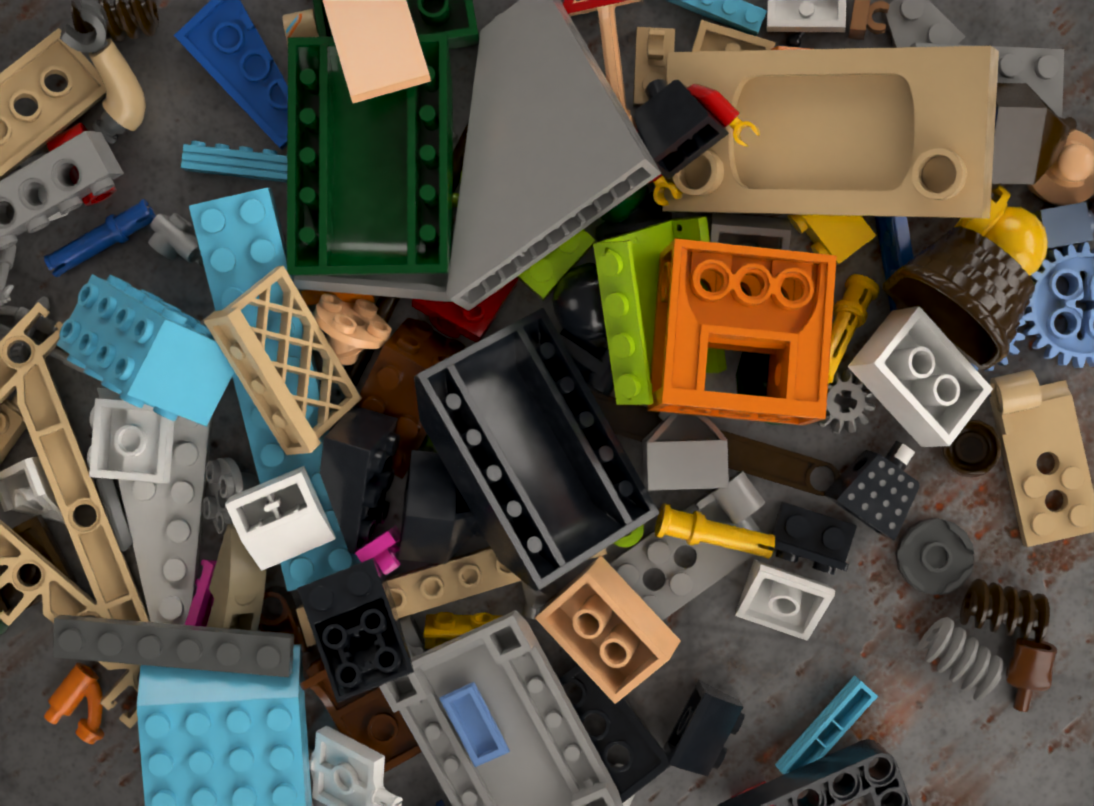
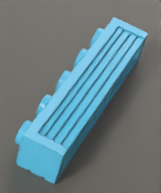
M666 0L753 36H757L767 13V10L743 0Z
M191 141V145H183L181 168L185 171L287 183V154L286 156L277 155V151L263 149V153L253 152V148L239 146V150L229 149V145L215 144V147H206V143L200 141Z
M854 675L777 761L776 767L785 775L823 758L878 696Z

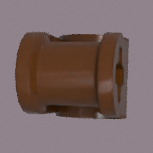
M269 587L264 591L259 621L260 631L294 634V645L301 644L304 654L311 652V646L307 647L292 594L290 591L287 592L285 587ZM274 597L280 600L283 605L282 613L271 614L265 607L266 598Z

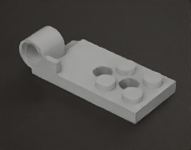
M741 470L729 477V488L711 489L681 511L691 514L694 511H699L705 515L707 520L761 532L750 515L762 507L765 501L744 471ZM655 530L639 540L638 543L610 561L609 564L663 621L754 556V554L701 541L698 545L692 546L688 545L684 539L664 535L663 538L655 537ZM684 545L692 547L696 555L694 562L687 567H681L674 561L675 551ZM650 568H658L664 573V582L657 589H649L643 584V575Z

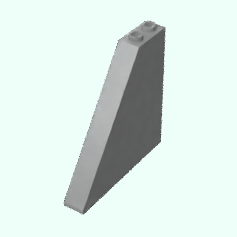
M519 0L506 11L497 15L492 22L480 31L446 295L450 301L468 311L661 174L561 0Z

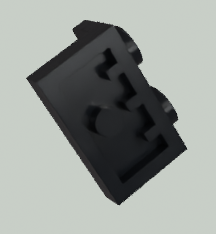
M782 501L771 533L775 535V546L772 548L777 549L776 557L790 562L798 563L799 557L814 561L813 569L835 575L836 568L847 572L849 564L846 563V559L857 525Z

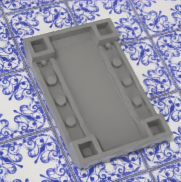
M517 610L412 657L414 673L379 686L393 713L400 711L452 806H623L615 783L529 623ZM472 682H475L510 750L509 753L477 767H474L439 699L441 696Z

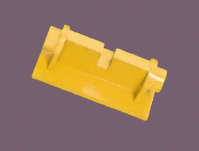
M450 612L426 614L423 634L425 649H432L503 615H492L485 612L474 615H454Z

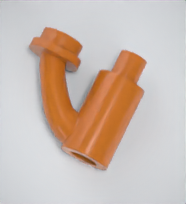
M76 663L48 699V703L51 706L44 714V718L48 722L56 725L63 715L70 716L86 696L88 701L87 719L81 718L79 720L75 733L80 739L91 745H94L97 740H101L105 735L100 728L103 705L100 702L103 693L97 681L99 679L98 675L85 664Z

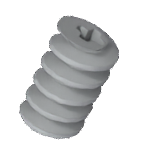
M949 617L941 618L924 634L918 644L917 651H921L925 647L929 649L925 656V661L928 663L939 657L940 662L937 670L941 673L949 667L953 668L949 675L950 681L955 682L963 676L965 679L961 689L964 692L969 691L974 686L977 687L973 699L978 702L986 697L999 683L1004 672L1003 661L996 655L991 656V652L987 647L979 646L976 638L972 636L966 637V630L960 626L954 627L952 619Z

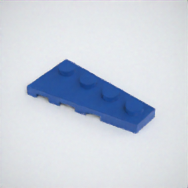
M210 0L174 34V37L273 142L283 150L287 146L288 84L241 0Z

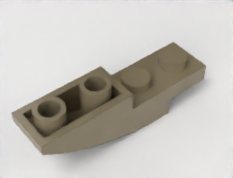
M227 524L209 586V591L215 599L206 627L257 631L263 605L266 569L261 571L241 542L234 524Z

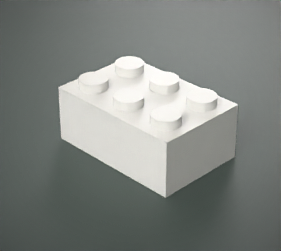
M920 306L891 311L848 365V368L921 447L950 446L993 390Z

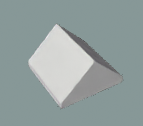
M754 559L735 616L808 641L834 598L835 589L825 583Z

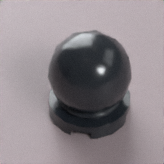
M586 263L571 268L554 288L552 302L555 315L561 327L575 338L592 341L605 337V341H607L596 264Z

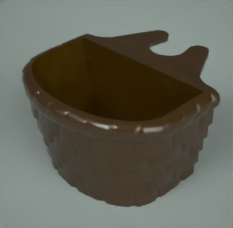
M958 226L949 230L936 242L930 244L904 266L897 269L883 283V290L893 299L897 310L920 306L970 363L981 370H986L1003 360L1009 353L1010 343L1017 335L1016 330L1019 328V321L1024 316L1025 309L1030 303L1029 299L1035 291V286L1028 273L1001 247L971 229Z

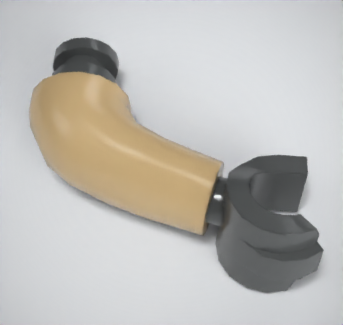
M81 0L82 19L92 24L95 29L90 33L82 34L67 24L61 31L60 39L77 51L90 52L89 57L106 89V98L102 102L105 111L100 115L102 121L96 120L92 124V128L95 132H102L105 140L114 144L118 140L117 133L123 134L127 129L135 131L141 125L146 110L144 92L132 69L112 39H106L108 17L104 8L94 0Z

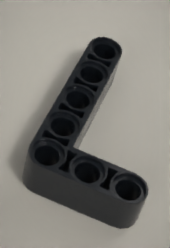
M866 739L721 802L717 806H841L862 796L866 806H912L894 757L875 740ZM879 758L878 762L869 768L870 763L874 759ZM844 773L839 782L833 783L838 775ZM809 789L806 796H804L801 799H798V796L802 791ZM890 792V795L888 796V798H886L885 800L881 801L882 797H883L886 793Z

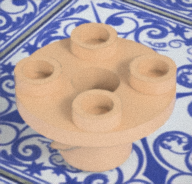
M1078 130L1069 133L1066 144L1055 162L1034 185H1027L1028 189L1044 202L1054 206L1076 204L1089 199L1094 195V140Z
M323 294L316 305L313 316L318 326L327 333L326 339L342 365L354 364L360 352L364 349H378L383 347L388 341L392 329L383 318L376 314L378 308L375 304L364 299H357L355 303L343 302L334 295Z

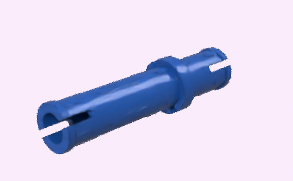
M142 199L139 203L117 216L110 214L105 217L106 222L53 253L45 255L44 261L49 270L55 269L52 271V274L58 278L63 273L115 243L123 244L127 242L129 235L153 221L156 217L152 207L147 208L149 203Z

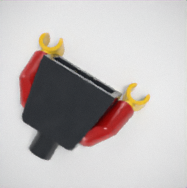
M656 79L650 82L645 89L649 100L634 113L637 126L636 131L661 172L660 175L648 182H653L656 186L653 191L654 201L661 206L669 205L668 200L664 196L666 188L670 189L675 199H681L683 194L674 182H667L664 177L669 180L728 135L729 132L725 127L729 125L733 129L734 140L745 147L749 146L740 137L742 129L751 127L753 132L760 136L758 127L751 122L742 121L738 117L740 112L719 91L699 84L687 87L680 80H673L669 84L664 79Z

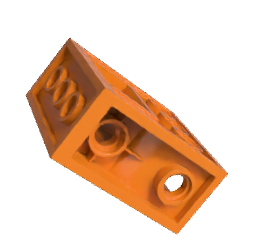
M675 238L660 253L650 373L654 403L648 405V411L803 426L826 419L837 256ZM700 281L706 284L708 291L702 288ZM741 286L745 288L747 295L742 291ZM708 348L770 354L767 397L705 391Z

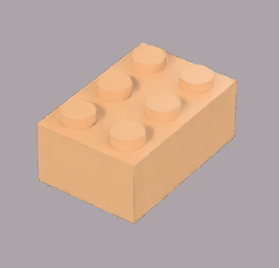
M602 556L594 560L551 598L535 617L614 704L669 661L681 641Z

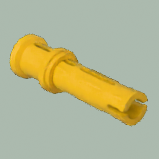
M859 274L850 275L845 282L846 291L842 300L837 301L833 307L835 319L832 323L828 385L833 382L834 375L856 328L866 322L868 318L866 311L871 300H875L880 292L878 284L867 276Z
M663 503L659 509L660 514H658L655 524V537L663 538L664 535L684 539L688 545L692 546L698 545L701 541L762 556L766 559L772 556L773 551L769 550L768 546H775V535L765 534L707 520L702 512L694 511L691 514L671 509L670 504Z

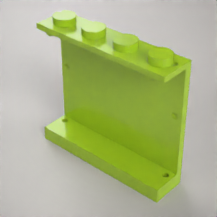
M707 216L674 218L593 244L617 405H651L654 403L650 373L660 253L675 238L710 242ZM700 281L702 288L708 291L706 284ZM708 348L706 373H720L727 370L725 351L723 349Z

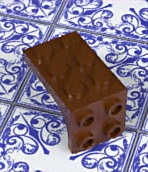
M407 318L384 344L359 394L362 399L355 405L398 418L396 433L400 434V443L395 456L392 457L390 467L395 469V475L401 479L408 472L411 451H419L427 437V433L419 419L414 376L466 348L460 341L448 339L434 331L427 322L413 318Z
M320 657L310 664V667L304 670L306 676L299 683L302 690L310 688L316 693L340 733L385 756L384 773L422 752L400 711L393 713L380 687L337 703L322 658Z

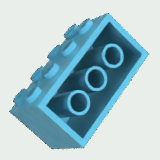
M93 274L91 275L88 283L81 288L78 294V303L70 319L66 320L62 325L59 334L60 338L56 344L69 353L66 360L83 368V372L102 381L101 385L120 394L119 398L139 408H143L144 404L154 407L153 411L172 421H176L179 415L206 427L235 372L206 325L181 312L182 310L163 301L162 298L144 289L140 291L132 287L128 282L111 274L107 280Z

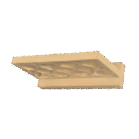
M284 265L275 267L223 310L215 311L203 320L286 455L312 453L321 444L319 438L362 399ZM276 281L283 291L282 306L269 302L271 285ZM248 304L258 307L256 328L249 325L241 312V309ZM269 310L281 313L279 334L267 331ZM292 316L299 318L303 325L302 339L290 337ZM266 338L279 341L276 362L271 361L265 351ZM289 344L301 347L300 367L287 365ZM312 350L318 351L323 358L322 373L310 370ZM286 372L299 375L297 396L292 395L285 384ZM309 377L321 380L319 401L307 398ZM332 383L338 384L346 397L338 405L330 403ZM307 405L318 407L317 425L313 428L305 417Z

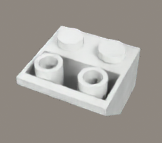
M305 466L230 496L225 503L241 542L261 571L336 539Z

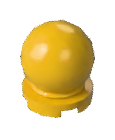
M996 184L991 189L994 196L991 198L990 219L961 218L954 227L968 228L988 238L1021 265L1022 269L1031 276L1038 271L1046 258L1048 238L1045 227L1037 216L1022 207L1008 206L1007 201L1011 193L1001 184Z

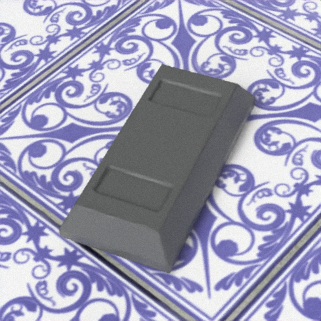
M97 478L96 484L107 518L120 551L124 552L133 544V540L114 480Z

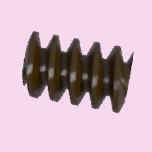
M72 0L71 14L75 30L82 34L92 32L95 28L92 24L82 19L81 9H78ZM98 0V3L104 8L108 17L106 39H110L112 36L116 42H122L125 39L126 33L131 39H138L141 30L147 37H151L155 34L156 26L159 27V14L155 0H113L111 4L107 0Z
M976 579L972 582L964 596L960 610V623L966 625L970 617L974 616L975 628L981 629L987 619L989 620L990 631L995 633L998 631L1001 623H1004L1005 635L1012 636L1016 627H1019L1020 639L1027 640L1033 630L1035 642L1040 643L1047 634L1050 606L1048 598L1044 594L1037 593L1033 596L1028 590L1017 592L1015 587L1006 586L1002 589L999 583L994 582L987 586L985 580Z

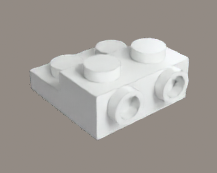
M95 398V405L90 413V425L93 429L92 445L87 452V464L90 467L89 477L170 483L174 421L153 411L154 407L144 404L143 408H139L124 400Z

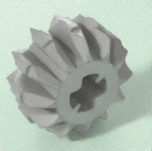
M845 369L841 378L836 371L833 382L828 385L826 419L818 421L820 427H825L832 421L831 431L835 434L841 432L843 424L848 433L856 432L854 419L862 425H867L869 420L862 411H874L876 407L872 403H865V398L871 397L873 394L869 389L861 390L864 384L858 377L852 382L853 372L850 369ZM841 391H844V398L850 400L849 407H842L843 412H840V405L834 403L835 396H842Z

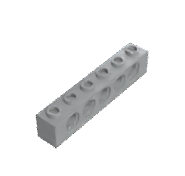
M84 131L0 181V251L18 243L16 236L25 231L33 233L50 224L48 218L58 212L63 215L79 208L82 205L80 199L92 193L93 196H96L115 186L113 180L123 175L124 172L102 132ZM74 165L79 171V180L75 185L70 179V170ZM41 185L45 187L47 192L44 203L38 197V189ZM9 204H11L14 209V218L12 221L8 219L6 214V209Z

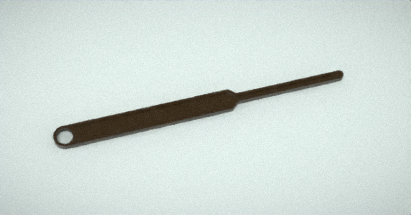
M591 390L611 428L617 435L642 442L662 421L658 416L660 412L648 411V407L641 405H617L615 397H607L605 394ZM720 430L728 442L729 469L743 470L746 474L818 496H824L826 490L819 491L811 485L810 475L815 468L819 466L829 468L834 476L833 483L840 476L837 468L831 463Z

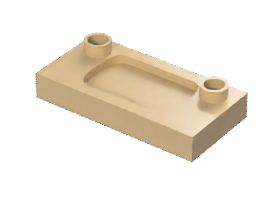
M992 46L668 52L667 84L673 80H680L687 87L699 84L719 91L740 112L738 117L742 121L751 122L758 127L760 136L756 135L751 127L742 129L740 137L749 146L745 147L734 140L733 129L729 125L725 127L729 132L728 135L669 180L664 177L667 182H674L683 194L681 199H675L670 189L666 188L664 196L668 200L669 205L663 206V211L990 219L999 51Z

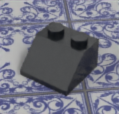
M698 679L663 747L669 764L676 768L707 777L712 768L718 769L727 753V748L723 747L730 733L735 735L739 731L745 714L741 713L744 707L740 701Z

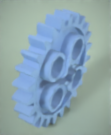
M1084 242L1078 245L1077 251L1073 244L1063 246L1062 254L1057 249L1048 251L1050 262L1045 259L1039 268L1040 271H1036L1030 276L1035 286V291L1029 299L1030 303L1026 308L1027 313L1021 318L1025 322L1029 321L1030 327L1022 334L1024 336L1035 335L1037 337L1031 346L1033 349L1046 346L1043 358L1052 359L1058 354V365L1060 366L1067 365L1072 358L1074 368H1083L1085 360L1090 367H1094V248L1090 253L1089 243ZM1081 271L1085 273V278L1083 281L1079 275ZM1059 276L1065 277L1069 282V290L1066 295L1060 294L1056 289V280ZM1080 300L1081 303H1086V310L1082 311L1081 308H1076V301ZM1058 314L1063 315L1067 320V330L1063 334H1060L1054 327V320ZM1079 330L1082 334L1081 340L1077 338V333Z

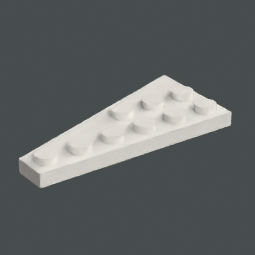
M97 388L100 399L122 400L119 398L120 394L108 388ZM179 415L176 421H174L170 483L118 479L150 622L185 625L193 596L196 594L195 580L198 575L203 524L202 506L206 493V464L209 461L213 415L207 427Z

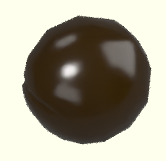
M969 420L950 446H941V456L947 467L959 476L979 477L988 473L999 461L1001 441L992 426L981 420Z

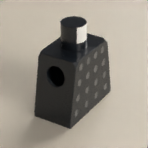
M895 441L885 457L865 450L826 490L824 496L879 535L895 540L920 488V483L904 472L916 453L899 441Z

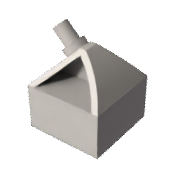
M660 412L658 416L662 421L642 440L643 484L647 490L729 488L728 442L719 428L706 416Z

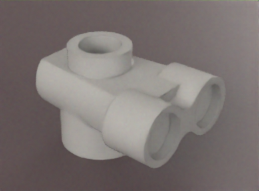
M159 213L151 222L150 228L155 232L148 241V244L168 259L174 260L179 254L188 263L195 261L200 266L204 265L197 237L189 232L193 227L192 224L176 213H173L171 217Z

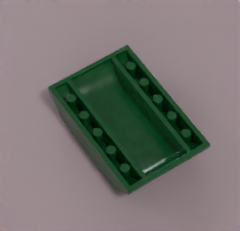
M417 34L431 82L357 103H352L333 37L288 38L287 272L289 276L449 273L453 245V98L447 34Z

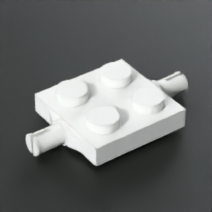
M327 725L316 731L315 749L313 751L308 748L309 766L313 779L312 798L327 806H402V798L385 790L383 786L384 755Z

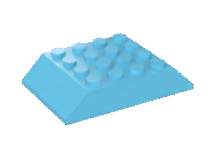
M301 644L294 645L293 669L289 677L141 665L137 696V717L145 806H312L305 693L299 684L303 680Z

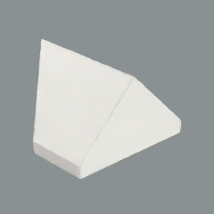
M39 457L24 459L0 472V502L4 512L13 510L32 516L42 515L43 519L65 524Z

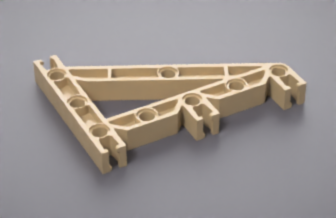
M38 302L0 341V405L17 388L18 407L96 601L0 520V565L8 566V569L0 576V589L7 583H12L17 590L24 594V597L12 612L8 610L6 613L4 611L0 613V619L10 626L25 608L41 594L43 615L53 624L54 618L59 615L83 617L92 615L97 618L150 622L123 552L120 551L94 479L89 477L90 469L45 359L57 346L63 323L58 321L55 325L58 330L40 345H37L34 340L27 336L28 331L41 315L46 318L50 314ZM25 342L31 348V356L24 363H14L9 355L11 347L16 343ZM87 504L95 509L97 517L92 525L82 526L76 522L74 512L79 505ZM30 563L38 566L41 571V579L38 583L31 585L21 580L19 573L24 564ZM98 661L107 670L127 669L101 698L100 704L108 711L114 708L117 704V701L114 699L128 686H133L138 692V674L141 665ZM137 705L131 713L126 711V713L119 717V720L130 729L138 721Z

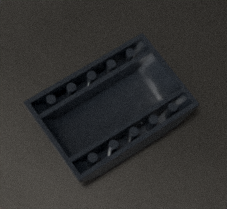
M544 307L414 376L419 419L425 432L498 561L534 591L544 588L660 514Z

